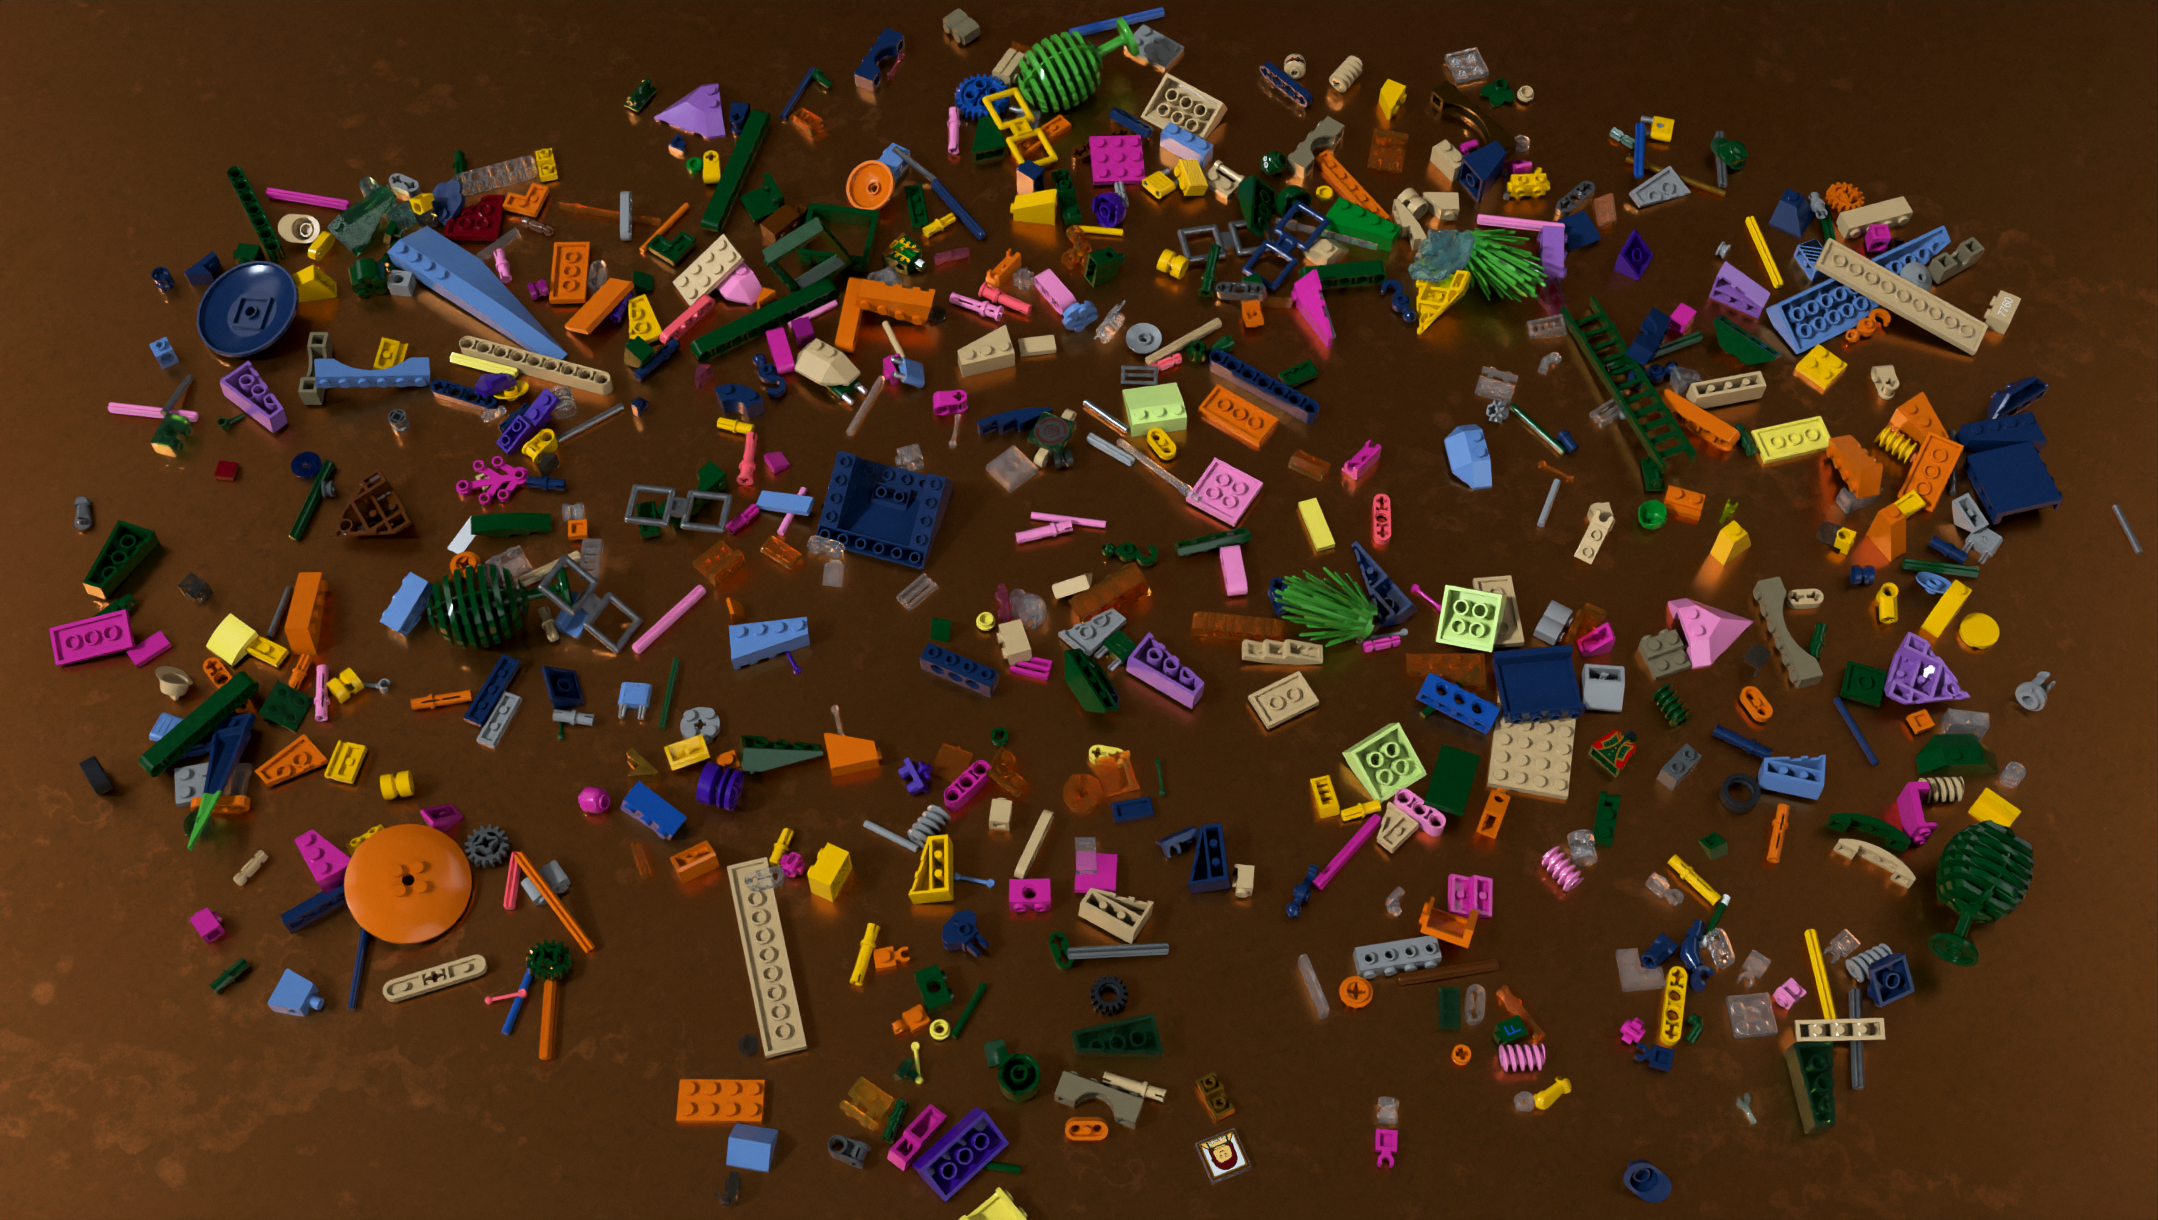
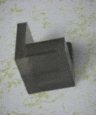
M1755 642L1745 655L1743 661L1756 668L1753 676L1757 677L1772 652Z

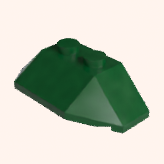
M1723 315L1714 319L1719 346L1724 348L1723 350L1727 354L1739 358L1738 360L1741 363L1754 365L1774 361L1782 355Z
M1081 648L1066 650L1064 653L1065 681L1083 709L1100 713L1118 711L1120 709V695L1102 667L1090 656L1084 654Z
M1934 734L1915 757L1919 776L1999 773L1995 754L1975 734Z

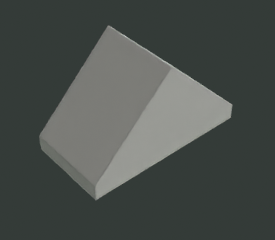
M1969 493L1952 501L1955 525L1971 533L1989 525Z

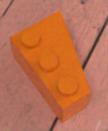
M1923 391L1896 408L1890 420L1908 439H1911L1913 444L1917 443L1919 449L1928 431L1949 439L1948 434Z

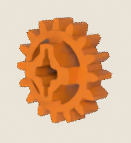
M1837 182L1836 185L1831 184L1828 188L1825 199L1828 200L1827 204L1833 205L1832 209L1837 208L1838 213H1840L1841 211L1844 212L1862 207L1865 197L1862 196L1863 192L1857 191L1858 187H1852L1853 184L1847 185L1846 182H1843V184Z

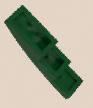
M497 513L471 516L470 518L471 535L509 538L510 534L529 536L531 532L549 534L551 532V514Z

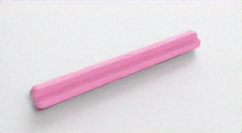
M1478 214L1477 224L1534 231H1540L1542 226H1564L1565 230V224L1558 222Z
M110 402L108 406L110 413L189 422H197L199 418L197 411L172 409L167 416H163L161 414L162 407Z
M702 585L696 586L632 645V649L637 654H640L706 594V589Z

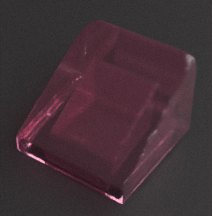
M697 365L694 377L697 389H701L713 376L711 365Z

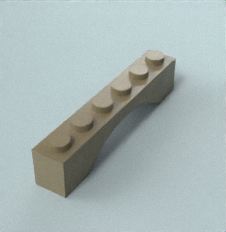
M1780 576L1760 580L1753 590L1755 600L1759 602L1762 616L1766 618L1769 632L1773 634L1775 646L1781 652L1782 662L1788 668L1791 682L1795 684L1796 689L1819 684L1823 673L1817 659L1804 651L1794 641L1786 628L1783 617V603L1787 592Z

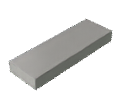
M506 691L502 693L478 735L477 743L493 749L497 747L523 701L522 697Z

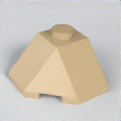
M1317 239L1308 251L1299 250V253L1315 265L1335 264L1349 252L1348 248L1334 239Z

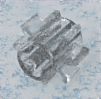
M1018 268L1017 273H1013V285L1018 286L1020 290L1029 289L1030 284L1034 285V272H1030L1028 268Z

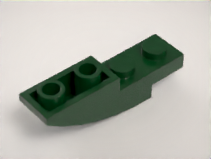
M1068 169L1051 171L1053 187L1057 189V204L1062 220H1064L1065 225L1082 223V215Z

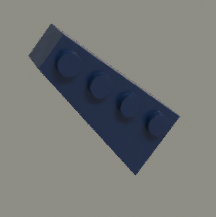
M2033 412L1964 424L1956 436L1958 443L1964 446L1963 452H1984L2032 441L2034 447L2040 453L2047 442Z

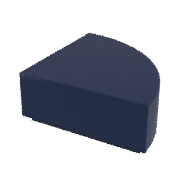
M677 134L668 147L670 150L684 155L686 144L683 137Z
M640 397L635 399L631 403L633 414L638 417L641 416L649 402Z

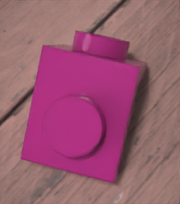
M899 353L889 355L883 359V374L886 380H890L892 386L899 384V379L892 376V373L897 371L896 368L899 367V364L891 362L890 358L892 356L901 358Z

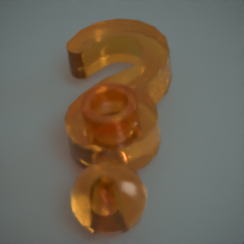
M1072 224L1066 230V234L1074 243V253L1078 257H1082L1081 265L1085 268L1088 253L1091 252V246L1088 241L1081 238L1085 232L1079 226Z

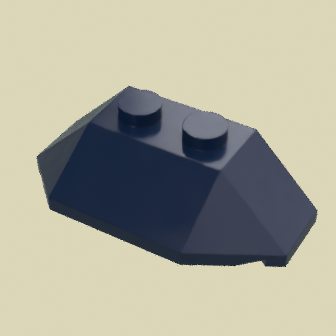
M2036 376L2023 378L2015 383H2009L2004 390H1998L1991 396L1992 400L1988 405V420L2016 414L2044 397L2050 385Z

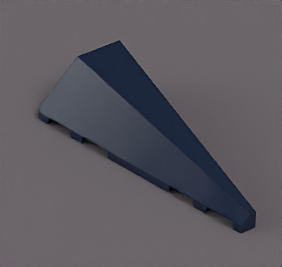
M1355 541L1352 544V548L1360 565L1369 595L1373 603L1377 605V615L1380 624L1386 627L1405 622L1418 610L1361 545Z

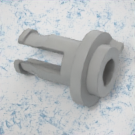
M2041 671L2031 682L2021 683L2017 687L2015 696L2023 707L2032 711H2039L2044 708L2047 694L2050 688L2056 684V681H2052L2050 684L2044 683L2051 673Z

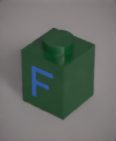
M1519 1015L1497 1023L1493 1031L1496 1043L1502 1045L1504 1049L1506 1045L1510 1044L1513 1046L1526 1040L1529 1034Z

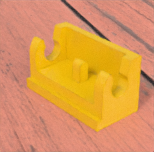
M702 734L664 746L672 771L710 758Z

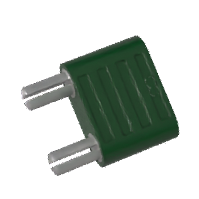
M858 378L849 386H843V384L825 386L836 397L844 400L849 405L854 403V400L849 395L856 389L863 395L868 392L861 385L862 382Z
M1117 630L1101 644L1102 648L1094 654V657L1099 659L1105 653L1109 654L1114 661L1108 666V669L1113 671L1119 665H1124L1128 661V657L1136 649L1137 645L1123 632Z

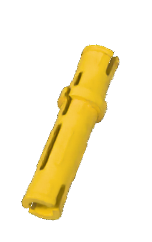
M1677 854L1667 862L1680 874L1682 880L1685 879L1712 906L1722 898L1693 870L1692 866H1688Z
M867 924L864 939L860 941L859 945L861 948L849 981L851 984L855 982L854 985H863L872 951L876 948L875 942L880 930L878 925L875 928V924Z

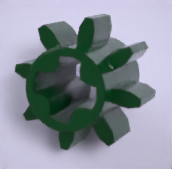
M1199 340L1193 343L1190 342V348L1186 349L1189 361L1192 360L1196 364L1202 361L1205 362L1206 356H1209V350L1206 349L1207 344Z

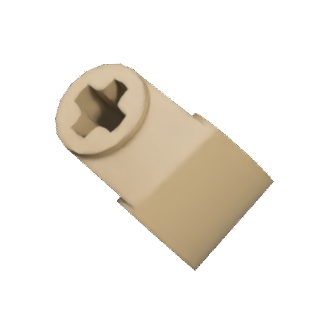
M1894 366L1872 367L1871 378L1876 386L1878 395L1884 400H1891L1895 395V390L1899 387Z

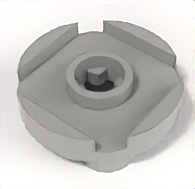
M696 707L684 712L680 728L685 739L702 734L707 745L713 741L716 735H719L721 724L718 715L712 708ZM698 723L706 724L701 730L696 727Z

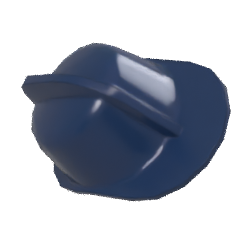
M1644 1159L1633 1162L1630 1160L1628 1162V1168L1623 1177L1624 1184L1628 1189L1643 1200L1652 1203L1661 1202L1669 1196L1672 1186L1670 1179L1663 1172Z

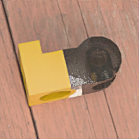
M421 193L409 199L419 226L435 228L438 225L439 219L437 214L434 213L431 203L435 200L433 193Z
M1823 522L1816 534V538L1822 543L1841 549L1840 553L1847 555L1854 544L1857 532L1832 522Z

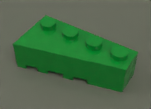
M1342 197L1337 199L1325 215L1330 220V223L1322 234L1331 233L1337 238H1349L1355 243L1364 242L1370 247L1388 252L1392 250L1399 240L1400 226Z

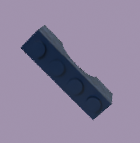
M889 28L880 33L875 45L871 46L868 55L863 58L859 68H856L854 71L856 86L872 92L875 91L881 82V71L877 64L885 58L898 57L905 47L904 34Z
M1653 307L1640 326V329L1645 334L1639 333L1629 346L1626 355L1643 366L1648 360L1652 362L1667 332L1671 328L1669 323L1672 318Z

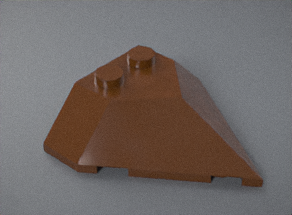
M377 468L362 477L359 482L360 487L356 494H352L338 518L339 523L335 530H331L329 536L396 534L411 525L412 520L382 471Z

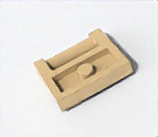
M1217 160L1213 167L1204 174L1208 183V189L1225 200H1228L1238 190V184L1246 179L1242 174L1239 175L1223 165V162ZM1220 170L1227 176L1234 179L1236 182L1233 183L1232 181L1228 180L1227 178H1225L1217 172Z

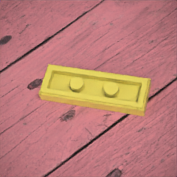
M1317 498L1298 502V507L1316 551L1334 548V539Z

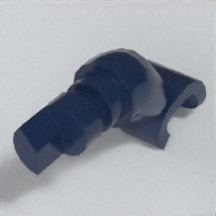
M1695 919L1692 928L1688 929L1686 938L1681 943L1679 953L1680 958L1689 971H1693L1689 977L1690 987L1696 992H1703L1706 989V982L1700 976L1708 979L1715 972L1710 967L1703 965L1699 941H1701L1705 923L1698 919Z

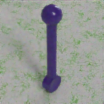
M785 651L794 668L793 673L799 674L801 668L795 664L790 652Z

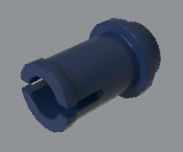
M1565 429L1557 435L1558 441L1562 442L1570 454L1579 449V445L1571 437L1570 431Z

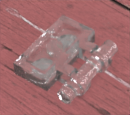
M1483 366L1481 373L1487 374L1488 377L1480 375L1474 394L1510 404L1516 385L1509 384V381L1517 383L1518 376L1510 371L1503 372L1496 370V367L1491 366L1489 368ZM1493 377L1504 379V381L1495 380Z

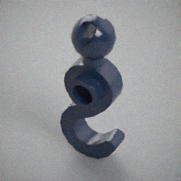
M1393 279L1383 282L1381 294L1384 295L1388 288H1394L1396 292L1392 298V308L1397 312H1403V320L1405 322H1414L1417 314L1414 310L1409 309L1410 299L1407 295L1402 294V284Z
M758 353L754 355L752 361L755 366L759 367V379L765 383L780 385L777 389L767 388V395L775 398L782 396L786 392L785 380L777 376L776 368L773 365L766 364L767 358L764 354Z
M1670 361L1665 367L1659 364H1652L1647 370L1641 369L1650 382L1659 383L1664 379L1665 374L1676 375L1680 368L1677 362ZM1632 371L1629 372L1628 382L1636 377ZM1639 384L1632 388L1640 390L1642 386Z
M1313 862L1308 868L1309 872L1301 884L1297 883L1293 890L1294 901L1286 906V914L1290 918L1298 917L1302 911L1301 903L1304 900L1308 901L1312 890L1309 888L1313 884V880L1316 878L1320 867Z

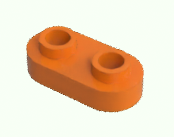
M1754 686L1743 688L1740 693V701L1751 716L1758 722L1768 721L1773 714V709L1762 693Z
M1072 1117L1065 1124V1134L1069 1139L1075 1141L1102 1140L1108 1134V1124L1101 1117ZM1078 1125L1079 1128L1075 1129L1072 1126ZM1095 1125L1101 1126L1100 1128H1094Z

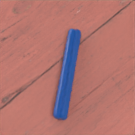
M1643 122L1637 123L1635 126L1634 177L1636 179L1643 178L1646 127Z

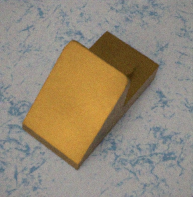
M632 747L626 752L628 757L627 763L634 769L628 774L631 784H636L638 781L643 784L659 783L662 781L659 772Z

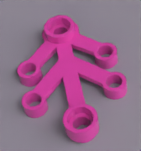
M500 456L493 457L492 465L496 469H502L508 473L507 475H500L486 467L482 460H476L473 463L474 470L490 478L472 482L460 480L456 484V490L460 496L465 497L471 494L472 489L491 486L486 493L480 494L478 498L481 505L487 506L502 484L510 482L505 489H501L497 493L499 500L506 502L517 485H524L526 483L529 473L523 467H511ZM477 465H482L481 468H476ZM504 493L507 494V495H506L505 497H503V498L500 497V496H501L502 494H504ZM484 497L488 498L486 501H482Z

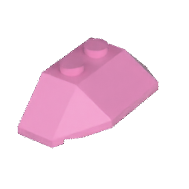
M742 262L716 289L726 300L747 303V305L753 306L757 303L756 300L762 287L754 272Z

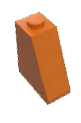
M1895 503L1878 511L1866 533L1889 562L1906 553V516Z
M824 733L832 777L879 767L878 760L882 759L880 747L876 748L874 741Z

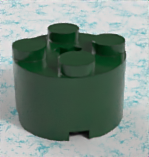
M363 258L353 262L354 265L352 267L349 266L351 288L354 293L358 294L359 298H367L369 295L376 293L382 295L387 292L388 279L386 268L381 260L376 262L374 258Z
M1013 1053L1002 1060L998 1070V1084L1002 1094L1016 1103H1022L1036 1095L1041 1085V1073L1038 1062L1031 1055Z

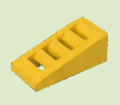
M1330 775L1310 779L1320 818L1339 815L1340 805ZM1327 784L1325 787L1317 788V786Z

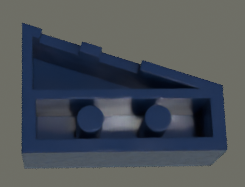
M1222 823L1201 825L1196 854L1192 863V872L1188 881L1191 894L1231 888Z

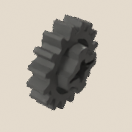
M489 824L487 829H485L481 825L480 831L474 829V835L467 836L470 842H465L467 848L465 853L469 856L470 862H474L477 867L481 863L484 868H487L488 864L495 867L496 861L500 864L502 863L501 857L507 858L508 855L505 851L510 850L508 844L510 840L506 837V832L504 830L501 831L499 826L493 829L492 825Z

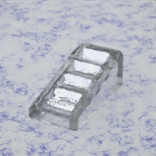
M1563 314L1527 321L1530 338L1567 335ZM1533 326H1537L1538 331L1534 332Z
M583 538L580 566L583 569H595V571L587 572L595 579H599L603 553L602 540Z

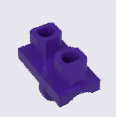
M909 757L904 759L905 765L898 769V772L904 780L911 776L914 780L906 785L909 793L914 796L920 792L925 794L930 792L931 790L925 779L930 780L932 778L930 776V773L933 771L932 765L924 764L923 761H920L917 766L916 762L911 761Z

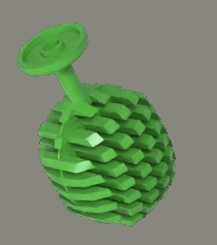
M1122 17L1118 18L1116 26L1120 35L1097 48L1087 38L1086 45L1078 31H1072L1073 39L1068 32H1061V39L1058 35L1054 34L1050 36L1051 42L1047 38L1041 40L1042 47L1038 43L1033 45L1034 54L1031 50L1025 53L1029 69L1023 58L1019 62L1024 82L1018 75V83L1024 98L1033 106L1032 99H1034L1042 113H1049L1045 98L1054 113L1060 112L1058 102L1065 111L1070 109L1069 101L1075 107L1079 105L1078 99L1083 102L1088 99L1087 92L1089 95L1095 92L1094 82L1097 87L1101 83V76L1097 65H1099L1103 72L1102 56L1123 45L1126 46L1132 56L1140 54L1138 44L1126 21Z

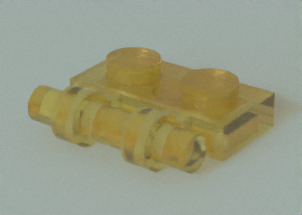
M860 1076L848 1092V1095L853 1098L852 1102L848 1103L843 1100L839 1107L845 1110V1114L858 1119L862 1126L865 1128L869 1127L874 1131L878 1123L872 1120L873 1117L877 1115L883 1119L894 1105L895 1099ZM860 1104L869 1109L866 1114L857 1109Z

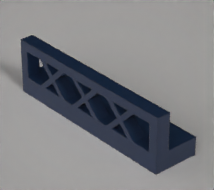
M344 885L326 895L322 891L281 914L282 921L289 932L293 934L345 904Z

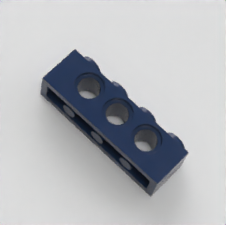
M929 642L920 656L922 670L987 697H992L999 684V671Z

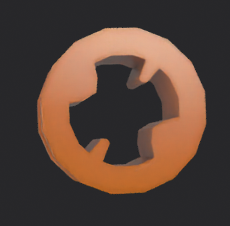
M1457 1045L1452 1051V1059L1458 1065H1466L1470 1061L1471 1050L1466 1045ZM1459 1050H1462L1463 1054H1467L1463 1060H1461L1460 1056H1456Z

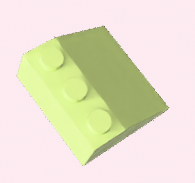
M1176 382L1122 390L1132 437L1147 435L1148 431L1152 428H1160L1164 432L1186 430L1187 414Z
M1445 585L1436 642L1493 652L1504 615L1507 595Z
M1399 722L1386 725L1342 752L1353 773L1373 799H1378L1380 804L1395 795L1399 789L1406 788L1427 775Z

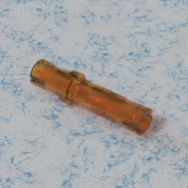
M1507 985L1503 986V989H1499L1496 994L1506 1004L1509 1013L1512 1012L1514 1016H1520L1529 1034L1538 1043L1547 1034L1543 1032L1521 1005L1522 1001L1516 999Z

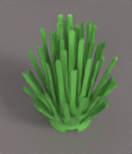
M1475 228L1474 231L1469 230L1459 243L1461 248L1459 252H1456V257L1463 262L1465 270L1471 273V287L1473 288L1474 275L1488 300H1490L1488 293L1491 294V291L1487 286V281L1501 298L1504 295L1500 290L1512 301L1514 297L1517 301L1522 302L1507 285L1521 296L1527 297L1528 294L1533 298H1537L1535 285L1538 283L1546 287V284L1542 282L1544 279L1539 277V275L1544 278H1548V276L1537 270L1544 271V267L1526 259L1528 258L1533 261H1540L1542 259L1532 256L1530 251L1495 242L1500 241L1522 245L1524 242L1517 240L1528 241L1531 238L1504 236V234H1515L1517 232L1505 231V229L1481 231Z
M1323 567L1324 571L1345 592L1326 578L1322 581L1304 570L1303 573L1306 574L1307 579L1323 588L1296 576H1292V578L1285 576L1286 580L1293 583L1282 581L1288 587L1284 591L1275 590L1276 594L1283 596L1282 599L1276 597V602L1296 607L1282 606V609L1304 616V618L1283 615L1281 616L1282 618L1290 619L1289 621L1294 623L1306 624L1308 628L1340 629L1337 631L1299 634L1301 637L1315 636L1311 637L1309 641L1337 637L1330 639L1325 647L1353 638L1366 639L1375 626L1372 624L1374 615L1377 616L1378 613L1377 605L1368 601L1358 584L1353 582L1347 573H1345V577L1355 591L1336 571H1334L1333 575L1326 567Z

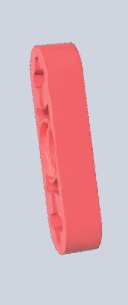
M1377 494L1372 504L1373 539L1377 544L1385 545L1390 541L1391 537L1390 498L1386 494ZM1379 501H1383V510H1380ZM1384 516L1387 521L1379 522L1377 517ZM1381 529H1384V530H1383V534H1384V536H1385L1384 538H1382L1381 535H1380Z

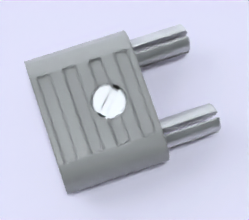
M1984 527L1969 534L1962 551L1966 549L1965 552L1968 553L1971 548L1982 554L1978 562L1984 564L1988 558L1994 555L2003 542V538L1987 527Z

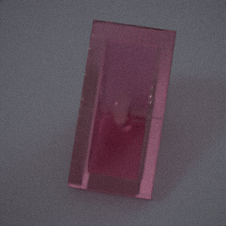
M1557 277L1544 282L1546 287L1540 285L1536 300L1552 317L1560 314L1562 306H1565L1568 310Z

